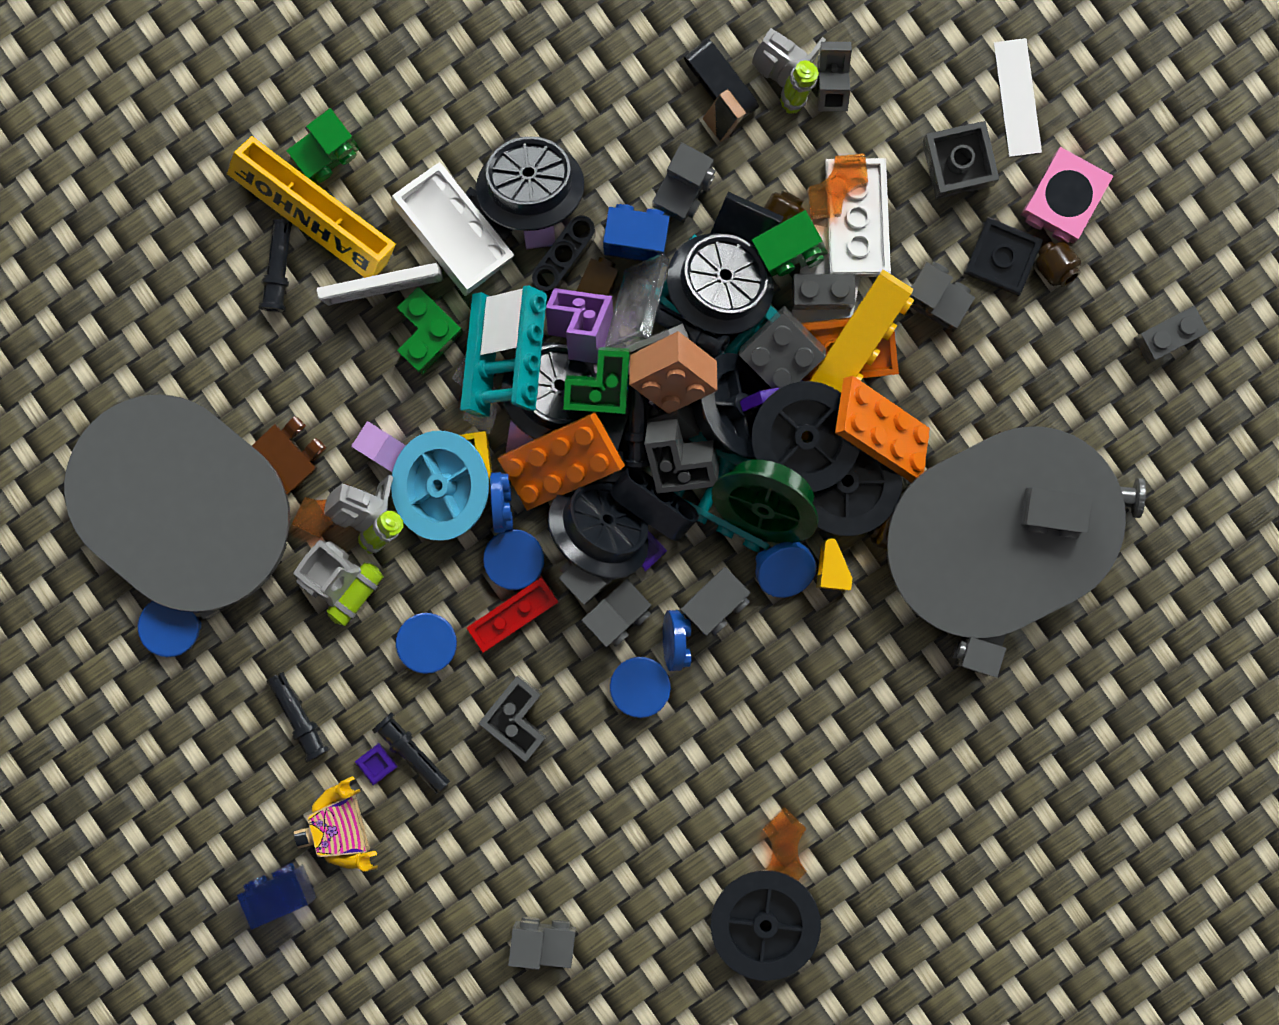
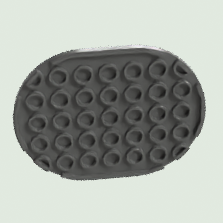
M161 394L145 395L125 400L98 416L82 433L73 448L66 468L64 494L68 515L75 531L95 555L152 601L179 611L195 613L217 611L232 604H237L251 596L263 586L279 565L286 550L289 525L291 524L290 505L281 478L262 454L214 414L197 403L181 397Z
M1040 426L1021 427L1003 431L930 467L907 487L894 508L888 526L886 550L892 579L908 606L918 616L940 630L962 637L989 638L1011 633L1078 600L1094 589L1105 578L1118 557L1124 539L1126 511L1123 494L1118 480L1108 463L1094 448L1078 437L1061 430ZM1033 487L1093 496L1088 533H1079L1078 539L1059 536L1060 530L1048 529L1047 534L1029 532L1028 525H1021L1026 488Z

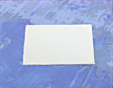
M523 289L486 297L481 355L517 348Z

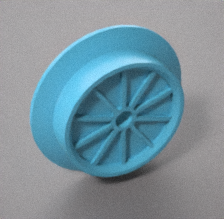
M431 431L421 434L403 448L393 468L391 493L394 506L404 524L419 536L438 541L453 539L470 530L482 515L489 495L488 472L477 449L464 437L448 431Z

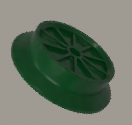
M767 460L744 461L738 464L733 472L717 479L712 488L713 503L722 517L730 524L756 538L776 543H795L812 536L818 526V514L813 505L814 494L812 488L802 476L784 465Z

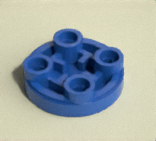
M501 472L491 473L490 495L493 529L495 533H505L507 530H513V517L509 502L512 501L509 474Z
M517 529L507 530L505 533L495 535L487 544L483 558L484 568L489 578L498 586L509 590L523 589L535 582L540 576L544 567L543 549L531 534Z
M800 542L777 544L768 550L758 553L755 559L757 563L755 575L761 589L766 594L777 598L791 597L802 592L810 585L816 574L815 559L810 550Z
M151 601L143 609L138 620V634L142 644L153 654L162 657H175L190 650L197 641L201 630V621L193 612L170 609L154 601Z
M667 610L663 621V652L669 671H681L683 667L691 666L690 649H686V637L691 636L690 619H685L684 614H681L679 610Z
M420 613L410 617L402 624L396 637V650L400 660L409 669L418 673L428 674L442 670L452 661L457 649V637L452 625L442 616L433 613Z
M634 657L624 661L616 668L610 681V694L613 702L623 713L632 717L644 718L656 714L664 707L670 695V680L667 672L658 662L647 657Z

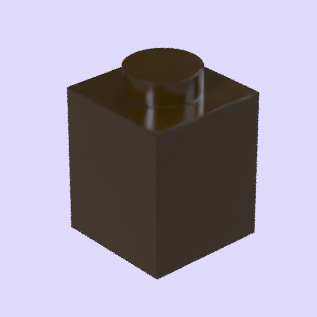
M599 257L598 261L591 258L576 291L610 296L619 276V270L615 269L616 264L602 257Z

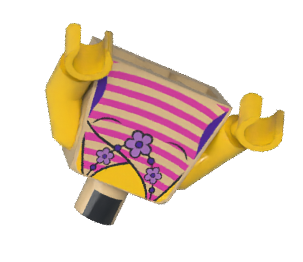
M352 776L323 792L313 803L312 813L307 815L309 827L294 831V838L298 849L314 845L317 856L324 857L328 863L347 869H360L366 872L378 869V865L373 866L370 863V857L377 855V852H367L370 850L356 797L360 789L356 791L351 789L350 781L355 779Z

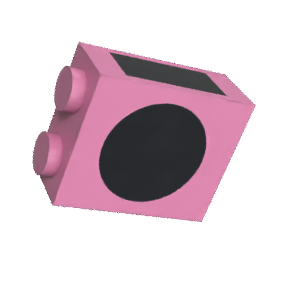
M1060 147L1052 157L1021 215L1027 218L1026 223L1037 229H1042L1043 227L1053 232L1052 237L1056 240L1066 242L1067 244L1068 242L1075 243L1081 236L1113 175Z

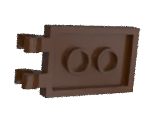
M296 416L282 430L274 424L252 445L274 467L283 482L287 497L317 470L312 461L327 448L317 438L312 440L303 451L291 441L306 427L302 420Z

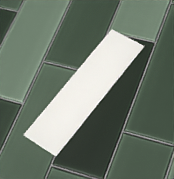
M1027 39L994 42L1009 157L1042 153Z

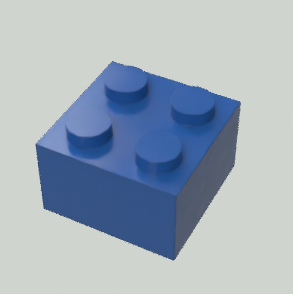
M617 204L616 208L609 207L603 241L604 255L663 264L670 216L664 215L663 211L657 209H646V212L634 211L633 206L626 204Z

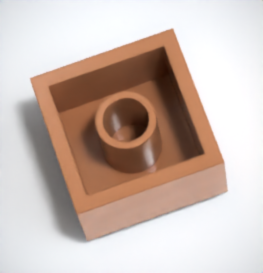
M677 331L630 355L629 385L670 414L717 391V361Z

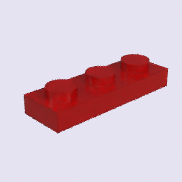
M541 577L466 628L484 653L559 603V601Z

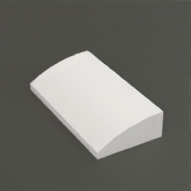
M440 162L392 195V206L464 296L480 286L514 257L512 251Z

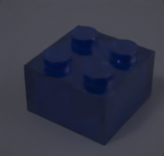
M293 862L272 872V878L267 879L264 874L243 885L244 891L239 893L237 897L251 930L305 907L317 898L303 864L295 867Z

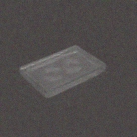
M659 254L624 270L604 347L625 348L650 338L669 264L668 257Z

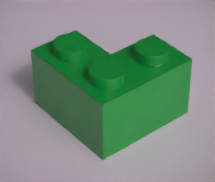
M329 108L306 126L310 131L309 134L286 150L306 177L314 183L316 181L322 183L333 174L332 169L340 163L346 165L357 156L356 151L360 148L333 110Z
M806 210L752 239L772 277L777 274L781 277L795 269L794 265L797 263L802 268L807 265L809 268L823 262L825 259L823 256L828 254L824 242Z
M419 286L397 307L418 329L397 351L423 375L464 332Z
M599 347L597 377L567 375L565 378L563 410L625 414L630 349Z

